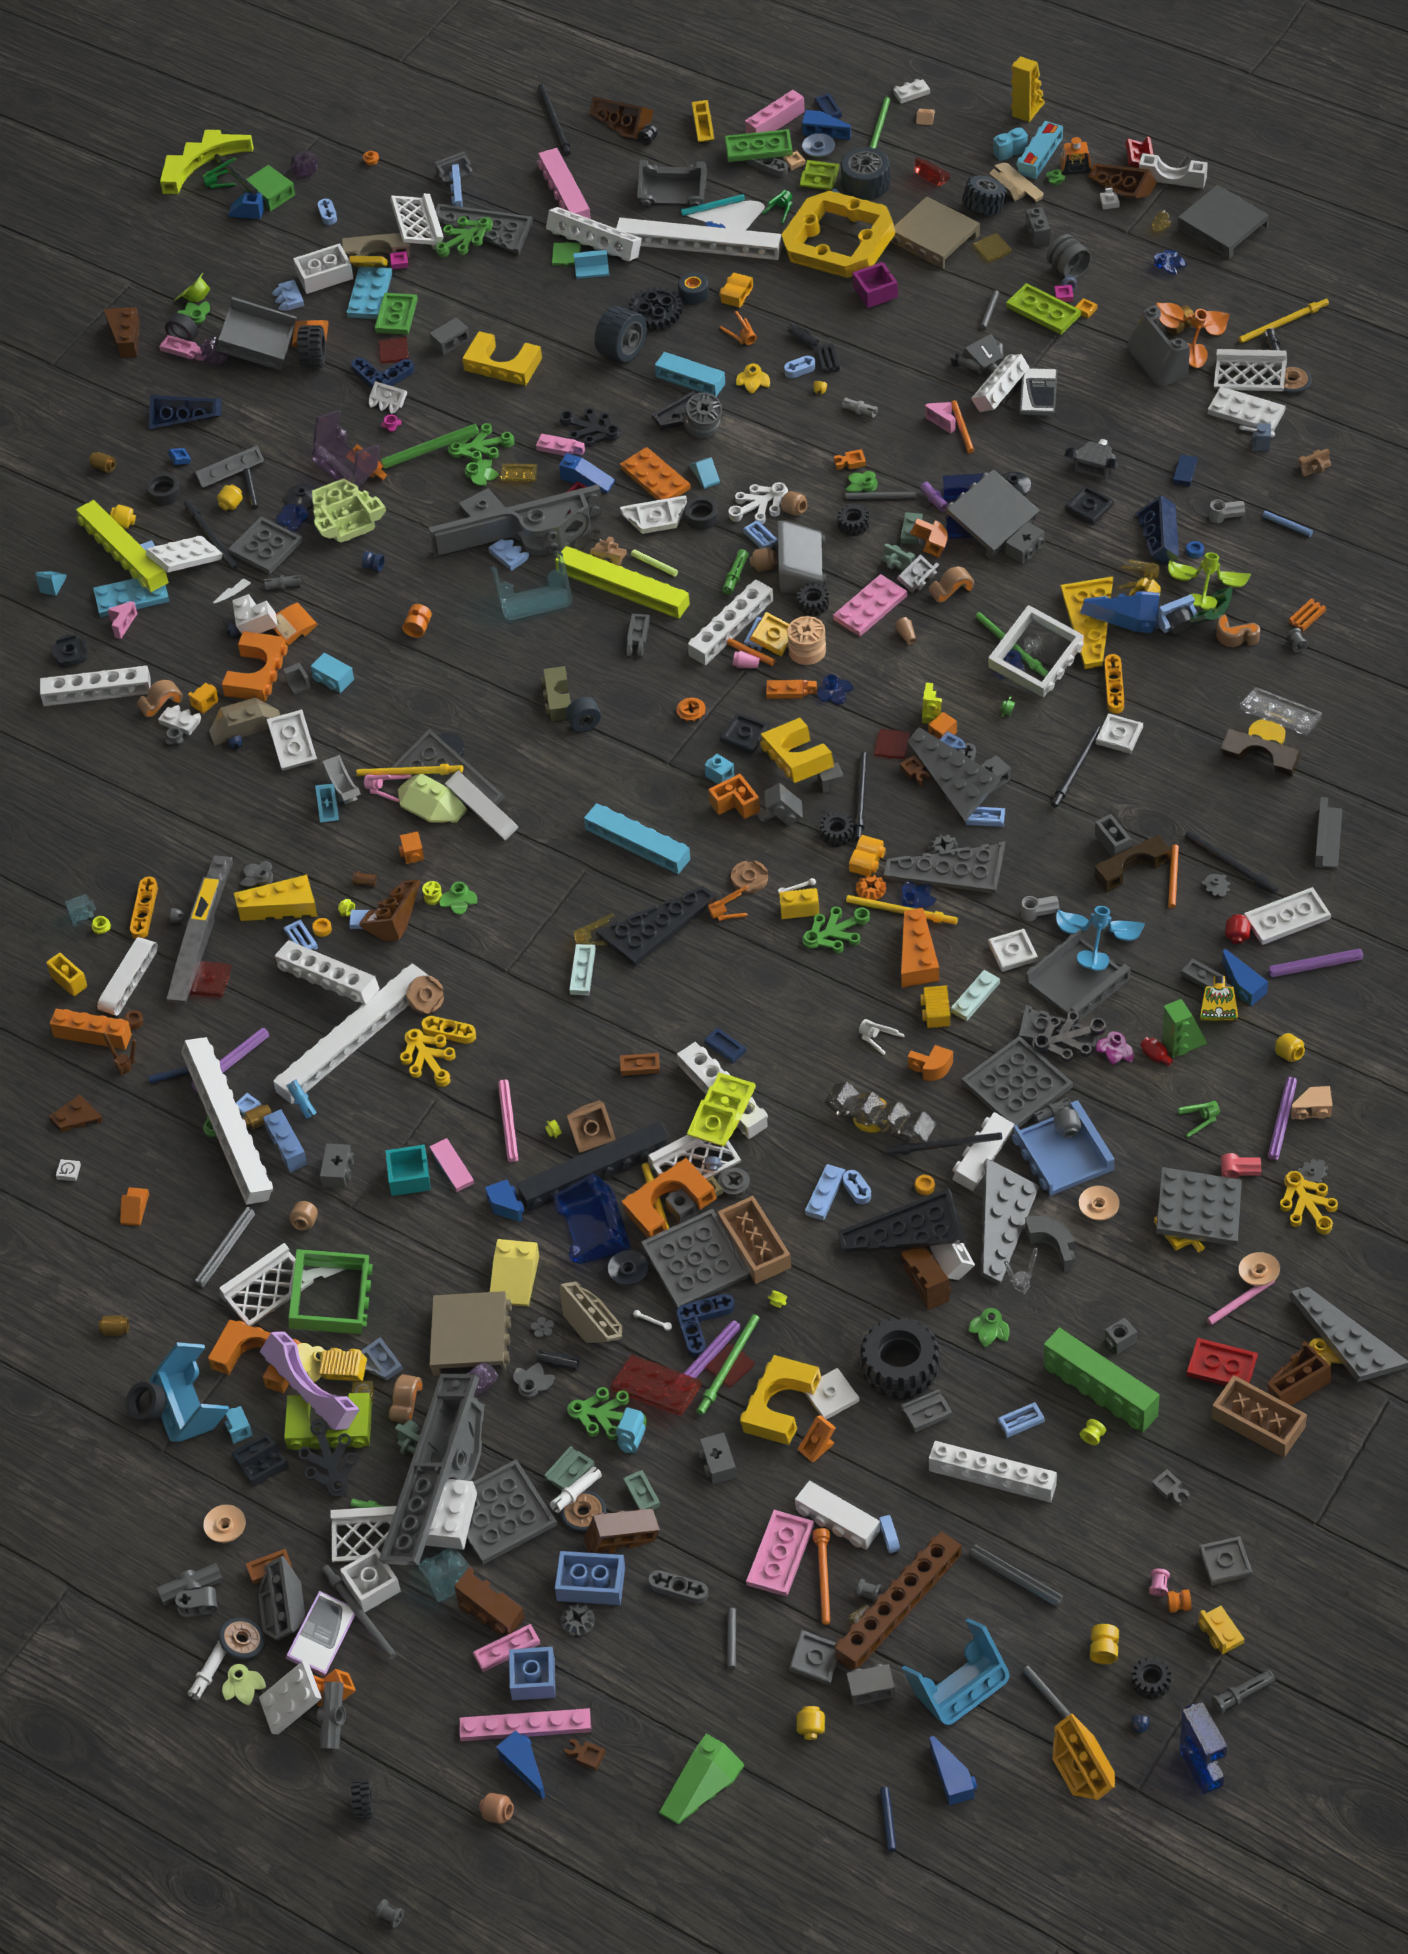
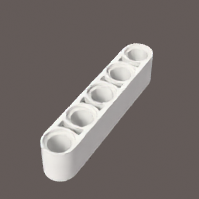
M459 771L445 783L458 798L505 841L519 828Z
M140 937L134 941L98 1001V1010L115 1016L119 1015L154 958L158 947L156 942Z

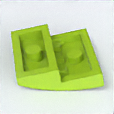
M807 160L800 186L832 190L838 176L839 164Z

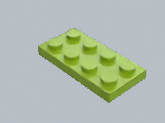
M1027 283L1006 302L1007 308L1061 335L1081 316V310Z

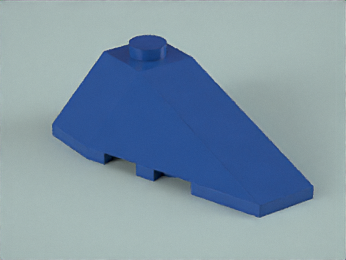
M1140 591L1135 592L1136 595L1131 596L1118 594L1119 597L1108 598L1107 596L1086 598L1083 601L1080 613L1135 632L1152 633L1157 622L1159 593Z

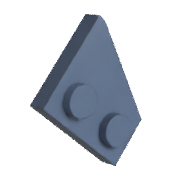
M381 1337L361 1351L367 1358L365 1371L386 1381L404 1369Z

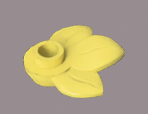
M307 1343L298 1344V1353L302 1365L310 1379L316 1382L321 1377L319 1371L324 1349L319 1346L312 1347ZM316 1353L319 1354L320 1359L316 1358Z

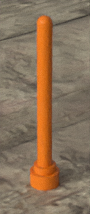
M819 1528L813 1531V1541L818 1546L822 1624L829 1625L830 1605L826 1545L830 1541V1531L825 1528Z

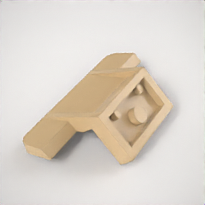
M1008 163L994 165L1000 173L995 169L989 173L991 178L1000 181L1006 187V194L1014 201L1025 195L1030 196L1036 202L1043 199V192Z

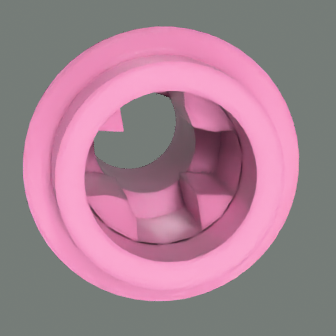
M742 651L735 652L732 666L758 669L759 658Z

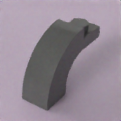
M1025 1217V1230L1029 1243L1050 1245L1057 1251L1064 1272L1072 1271V1262H1075V1240L1070 1231L1058 1221L1048 1217Z

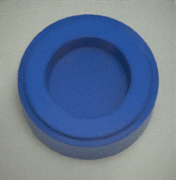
M1192 541L1186 545L1188 557L1200 558L1203 555L1204 546L1202 543Z

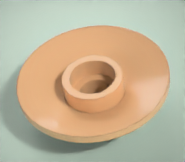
M1093 1186L1081 1194L1079 1208L1086 1217L1092 1220H1107L1117 1213L1119 1198L1108 1187Z
M1256 1252L1249 1254L1239 1264L1240 1277L1246 1283L1254 1286L1268 1285L1275 1281L1280 1273L1279 1262L1268 1253Z
M233 1505L217 1506L204 1519L205 1533L215 1542L226 1543L233 1541L244 1531L246 1524L245 1516L239 1508Z

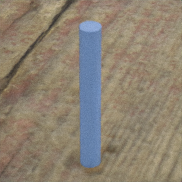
M1268 511L1263 513V518L1308 537H1311L1313 530Z

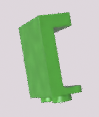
M269 165L246 179L258 190V193H262V198L269 211L295 196L293 182Z

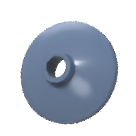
M813 134L804 139L802 148L809 156L823 157L834 150L835 142L826 134Z

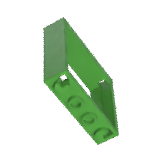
M297 1249L289 1313V1328L362 1334V1327L367 1326V1315L364 1314V1309H368L369 1297H366V1292H370L371 1280H367V1277L372 1275L373 1264H369V1255ZM304 1266L362 1270L357 1320L298 1315Z

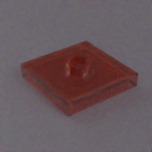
M200 961L189 994L223 998L232 968L231 964Z

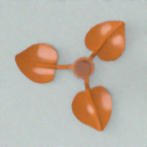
M1157 303L1156 306L1161 311L1159 321L1165 327L1176 329L1179 323L1191 320V325L1196 328L1192 344L1187 343L1190 346L1189 365L1193 368H1201L1205 364L1208 354L1204 345H1195L1200 328H1205L1206 332L1210 335L1219 336L1224 333L1230 314L1219 311L1206 312L1204 309H1197L1194 315L1190 314L1189 317L1183 319L1184 311L1180 306L1174 303Z

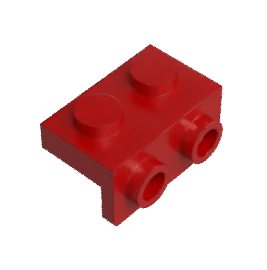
M1148 136L1143 143L1129 138L1125 142L1128 163L1134 168H1139L1142 153L1153 155L1151 139Z

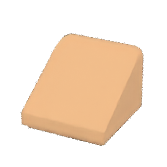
M919 109L917 111L916 123L932 125L935 110Z

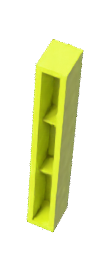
M94 500L76 509L78 515L76 519L79 525L84 526L88 534L94 536L97 543H101L104 549L110 552L113 558L119 561L122 567L128 570L134 579L139 580L143 588L146 587L150 592H153L169 583L166 571L146 555V550Z
M566 546L555 559L558 573L679 619L690 605L689 593L682 589L664 584L577 549Z

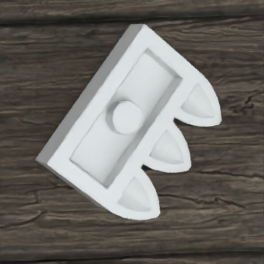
M915 79L911 84L905 82L902 87L895 86L893 93L900 103H904L930 94V88L923 79Z
M375 381L369 397V405L372 408L379 402L381 411L389 405L390 413L393 414L399 408H402L407 392Z
M177 705L172 708L167 707L158 720L161 725L169 728L177 727L182 729L184 734L191 735L200 723L201 715L197 713L191 716L189 709L180 712V706Z

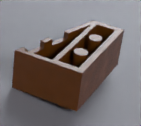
M137 307L104 309L107 325L111 331L120 358L137 357L140 329Z

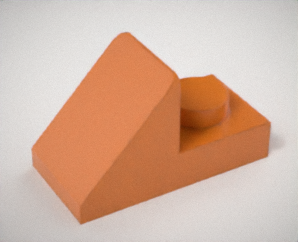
M129 1187L127 1195H122L121 1225H141L149 1196L148 1189Z
M817 1416L797 1450L811 1462H815L833 1446L834 1442L830 1437L836 1427L823 1416Z

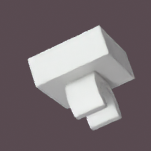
M1106 188L1105 193H1100L1103 209L1119 207L1117 193L1112 192V188Z

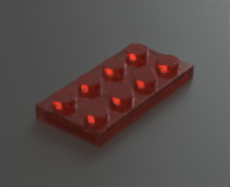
M635 1355L629 1357L611 1384L612 1390L616 1392L626 1391L629 1397L682 1416L702 1386L699 1379Z

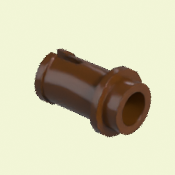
M360 871L353 874V884H356V886H359V884L376 886V874H363Z

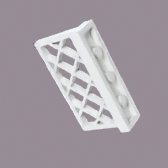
M423 194L422 198L391 196L390 201L403 242L431 244L433 249H436L437 244L443 240V234L430 194ZM412 203L419 204V207H416ZM400 212L405 213L407 216H403ZM409 218H413L416 222L414 223ZM403 223H407L410 227L405 226ZM419 224L424 225L426 228H422ZM409 233L414 237H407L406 234Z
M1217 349L1214 389L1219 390L1220 387L1231 390L1283 391L1287 366L1286 351ZM1220 365H1229L1230 368L1223 371ZM1239 365L1247 366L1242 372L1237 367ZM1256 366L1265 367L1260 372L1255 369ZM1274 366H1282V369H1280L1278 372H1275L1271 368ZM1233 370L1238 373L1234 378L1227 375ZM1251 370L1255 375L1249 379L1245 374ZM1269 371L1272 376L1265 379L1262 375ZM1223 377L1228 380L1225 384H1218V381ZM1241 377L1246 381L1243 384L1235 382ZM1260 378L1263 383L1255 385L1253 381ZM1277 378L1280 381V385H1272L1270 382Z
M686 1135L650 1154L648 1163L651 1169H654L657 1175L663 1173L659 1167L663 1165L674 1166L680 1156L690 1157V1162L692 1158L705 1162L709 1149L719 1151V1158L722 1157V1153L732 1155L734 1159L729 1162L721 1160L720 1164H722V1167L718 1168V1171L705 1170L703 1163L701 1168L695 1167L701 1174H705L703 1176L706 1179L711 1175L714 1177L724 1170L740 1163L741 1159L729 1141H727L725 1144L726 1148H724L723 1146H713L710 1142L705 1144L707 1141ZM697 1147L707 1148L705 1156L694 1154V1150Z
M283 1243L219 1288L220 1297L224 1302L227 1301L246 1325L253 1326L291 1299L296 1259L289 1252L286 1244ZM288 1259L293 1264L292 1270L281 1269L282 1263ZM268 1273H277L276 1282L266 1281L265 1276ZM280 1274L292 1275L291 1282H279ZM313 1279L302 1283L301 1291L314 1283ZM261 1284L260 1293L249 1292V1286ZM264 1285L275 1286L274 1294L263 1293ZM278 1286L289 1287V1293L285 1296L277 1295ZM237 1295L245 1296L244 1304H236L232 1298ZM248 1296L259 1297L258 1306L247 1305ZM262 1298L273 1299V1304L269 1307L261 1306ZM246 1309L257 1310L256 1316L249 1320L245 1316Z
M397 1506L331 1510L332 1562H353L364 1556L356 1552L364 1542L371 1548L369 1552L376 1548L378 1549L386 1540L388 1532L383 1536L377 1528L382 1523H389L391 1525ZM361 1524H367L371 1527L364 1537L356 1531ZM346 1525L351 1530L341 1538L337 1534V1526ZM375 1531L382 1539L373 1547L367 1539ZM355 1533L361 1540L352 1548L346 1540ZM344 1543L351 1551L346 1556L337 1557V1550Z

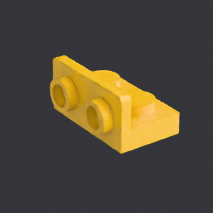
M1222 1606L1208 1613L1204 1610L1200 1611L1199 1627L1203 1632H1207L1212 1646L1215 1649L1218 1648L1222 1655L1244 1644L1245 1639Z

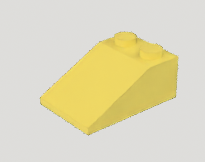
M497 1240L490 1292L506 1291L507 1298L511 1299L512 1305L529 1307L539 1260L537 1243Z

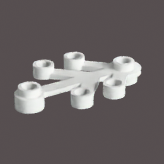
M780 482L773 484L772 487L754 484L750 486V494L736 493L735 500L738 504H743L745 501L753 502L742 508L740 506L730 507L729 518L734 522H738L744 514L759 507L758 513L755 515V521L758 520L761 524H764L768 501L774 499L773 505L769 508L770 515L778 516L780 514V501L788 492L787 487Z

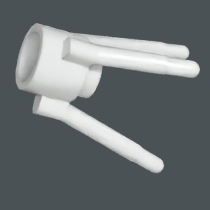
M867 1019L863 1020L859 1027V1033L863 1034L862 1039L870 1043L882 1055H885V1051L871 1037H876L879 1031L902 1038L905 1037L904 1034L899 1033L896 1029L876 1024Z

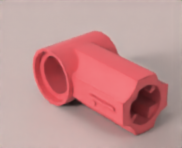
M1233 1153L1224 1154L1221 1157L1222 1177L1237 1179L1239 1176H1261V1159L1239 1158Z

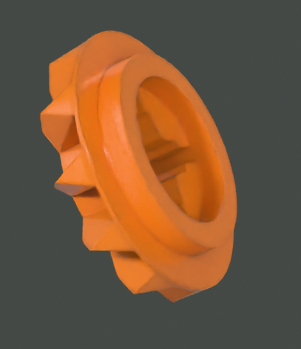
M686 698L677 705V715H679L680 719H685L686 722L689 720L695 722L696 719L701 720L702 715H705L706 707L700 699ZM689 707L694 711L693 713H690Z
M875 874L873 877L866 875L865 878H860L859 882L856 883V892L861 898L877 900L885 894L886 883L883 882L882 877L877 878Z

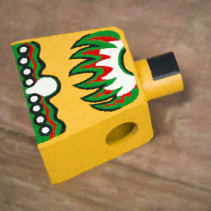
M1214 976L1213 986L1205 988L1200 1020L1237 1021L1238 1011L1234 988L1225 987V976Z

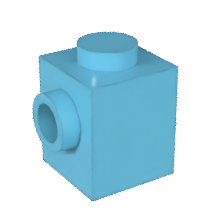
M716 754L708 759L705 764L706 777L720 784L735 776L734 764Z

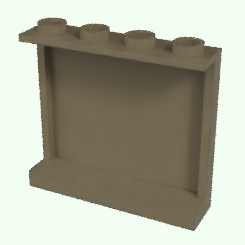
M926 197L894 226L895 235L891 242L944 269L945 259L969 237L977 239L980 236V223Z
M506 1291L433 1296L430 1368L433 1376L440 1375L442 1368L501 1365L503 1372L506 1371V1363L510 1362L509 1351H507V1346H510V1334H507L508 1328H511V1318L508 1316V1311L512 1310L511 1299L507 1298Z

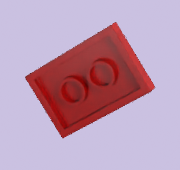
M1197 1338L1187 1370V1376L1226 1386L1235 1375L1250 1384L1258 1353Z

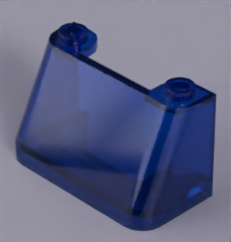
M594 1173L553 1195L555 1199L554 1207L558 1214L566 1217L574 1245L569 1248L570 1252H568L572 1262L582 1264L614 1256L621 1251L631 1249L616 1196L611 1187Z

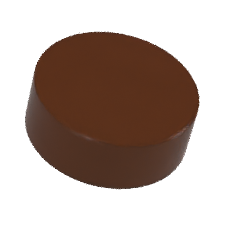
M137 1010L129 1011L124 1016V1020L128 1021L132 1030L140 1028L144 1023L142 1013Z

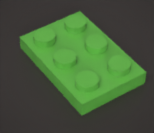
M384 293L375 326L376 333L409 335L418 300L417 295Z

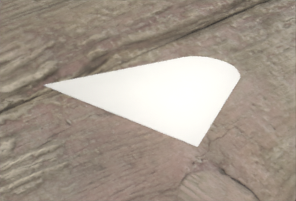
M742 201L686 216L705 222L721 223L727 229L746 230L764 210L765 206L757 201Z

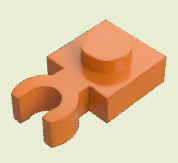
M862 449L845 452V456H834L837 470L843 469L845 466H848L849 469L866 466Z

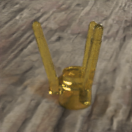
M1129 559V563L1141 566L1121 565V568L1143 570L1144 577H1147L1149 581L1159 578V565L1155 563ZM1138 581L1119 585L1118 588L1135 586Z
M611 913L585 927L574 930L577 944L608 945L604 941L589 942L592 939L590 931L608 923V919L612 918L614 914Z

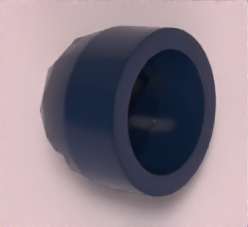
M232 622L226 628V633L230 637H237L241 633Z
M241 735L227 739L228 745L232 749H235L234 744H238L239 748L242 746Z
M1133 1715L1131 1725L1134 1731L1138 1733L1145 1732L1149 1726L1150 1718L1143 1715Z

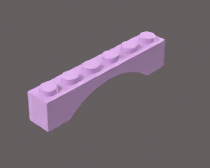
M271 1332L260 1350L265 1360L278 1370V1374L284 1377L290 1383V1386L303 1396V1400L309 1403L319 1416L325 1419L330 1428L334 1430L348 1429L360 1409L347 1396L329 1394L314 1384L302 1365L297 1344L285 1332Z

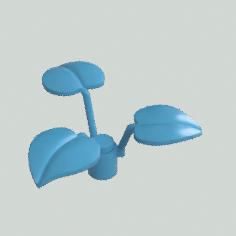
M1097 906L1094 914H1091L1089 921L1081 915L1066 913L1059 909L1056 916L1058 927L1068 934H1075L1078 930L1086 931L1093 922L1094 927L1097 928L1094 951L1084 950L1079 952L1077 962L1084 968L1095 971L1104 970L1109 964L1107 954L1097 953L1101 929L1108 925L1109 931L1114 932L1116 938L1132 941L1139 937L1145 923L1132 921L1111 922L1110 910L1105 906Z

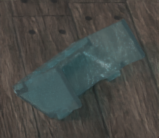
M555 551L559 569L552 570L548 574L549 586L516 594L510 583H500L497 569L494 566L490 567L503 615L507 619L515 620L568 607L572 603V593L563 553Z

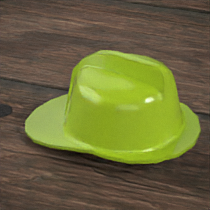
M203 273L173 301H176L181 296L191 302H199L204 299L210 291V287L201 278Z

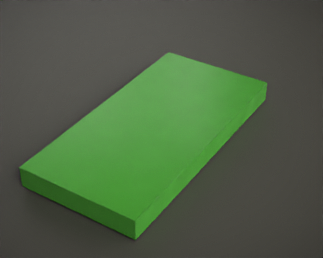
M789 129L725 136L728 162L793 155Z

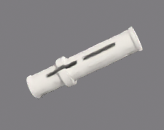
M592 1467L570 1487H565L561 1494L550 1502L551 1508L554 1510L558 1507L555 1512L559 1513L569 1503L575 1502L577 1496L601 1478L600 1470L595 1471L596 1467Z
M219 1640L201 1672L199 1671L196 1674V1680L188 1691L190 1697L194 1694L192 1698L195 1700H200L207 1685L211 1684L213 1681L212 1676L226 1654Z

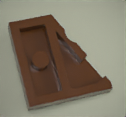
M78 1095L49 1116L50 1121L61 1132L69 1131L72 1128L85 1127V1123L93 1121L101 1123L103 1121L102 1116L81 1095Z

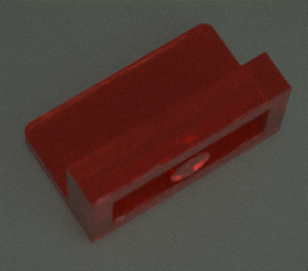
M915 158V173L939 187L950 179L949 172L926 159Z

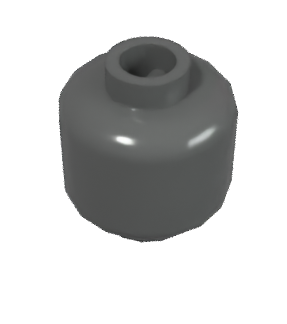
M1064 1107L1059 1109L1054 1115L1053 1120L1056 1132L1064 1138H1072L1078 1134L1081 1129V1122L1076 1110Z

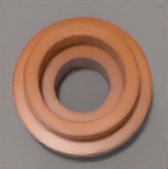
M368 151L363 155V161L369 166L377 164L379 160V155L375 151Z

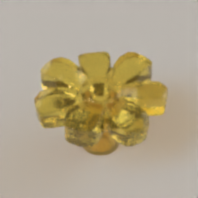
M1160 210L1159 214L1157 213L1155 216L1156 220L1152 221L1153 230L1164 231L1165 227L1171 225V222L1167 220L1169 218L1168 213H1165L1163 210Z

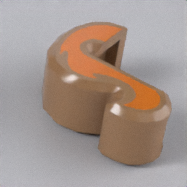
M953 567L943 574L940 582L934 581L930 585L929 592L936 602H945L961 585L971 591L974 587V580L965 568Z
M1223 614L1217 619L1216 636L1219 642L1226 647H1237L1244 641L1247 642L1248 646H1252L1259 642L1260 626L1256 623H1248L1230 627L1226 614Z
M170 680L157 681L149 689L147 697L141 696L139 698L137 707L146 718L153 717L169 698L177 703H181L183 699L182 693L174 682Z
M402 1374L397 1378L393 1390V1404L389 1410L391 1421L405 1424L408 1420H412L416 1393L422 1390L423 1386L420 1377Z

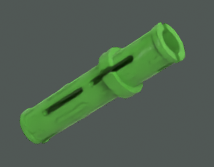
M741 549L738 551L732 568L725 577L726 581L722 591L727 595L732 594L735 585L739 583L740 573L749 556L746 550Z

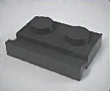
M939 1389L902 1404V1410L905 1412L906 1418L914 1432L952 1417V1411Z

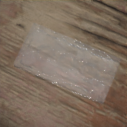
M1257 687L1252 690L1240 705V709L1248 714H1254L1266 721H1272L1282 727L1293 729L1305 735H1308L1323 714L1320 711Z

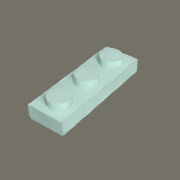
M576 944L570 995H589L596 950L595 945Z
M984 970L951 1007V1013L967 1021L1000 984V978Z

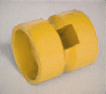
M1097 1624L1091 1628L1092 1644L1090 1645V1659L1093 1662L1112 1664L1118 1660L1117 1644L1119 1630L1117 1627L1109 1624Z

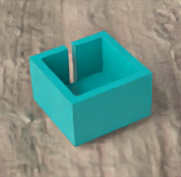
M425 1145L385 1150L392 1196L431 1190Z

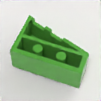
M1182 999L1164 1006L1162 1042L1172 1057L1184 1055L1188 1051L1208 1044Z

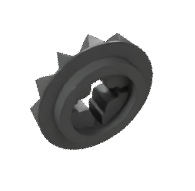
M940 834L939 837L933 836L928 846L929 853L936 854L944 850L941 843L946 846L945 850L957 849L958 843L955 837L951 838L949 835L942 836Z
M740 1168L726 1169L718 1178V1184L728 1196L730 1194L738 1196L739 1193H745V1190L749 1188V1175ZM730 1180L737 1181L738 1185H731Z
M577 1603L574 1606L569 1605L562 1612L560 1621L565 1632L570 1635L580 1636L588 1633L593 1628L595 1617L593 1611L587 1605L583 1606ZM574 1614L578 1617H581L582 1624H580V1622H578L577 1620L573 1621Z

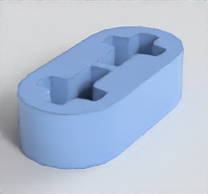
M330 199L320 200L318 202V209L323 223L326 225L335 224L337 216L332 201Z
M803 356L786 363L784 366L785 376L796 378L812 372L815 369V359L811 356Z
M849 1170L843 1175V1185L856 1203L867 1204L871 1200V1189L857 1171ZM859 1190L862 1194H866V1196L859 1195Z
M891 1516L879 1517L881 1531L889 1554L899 1552V1541Z

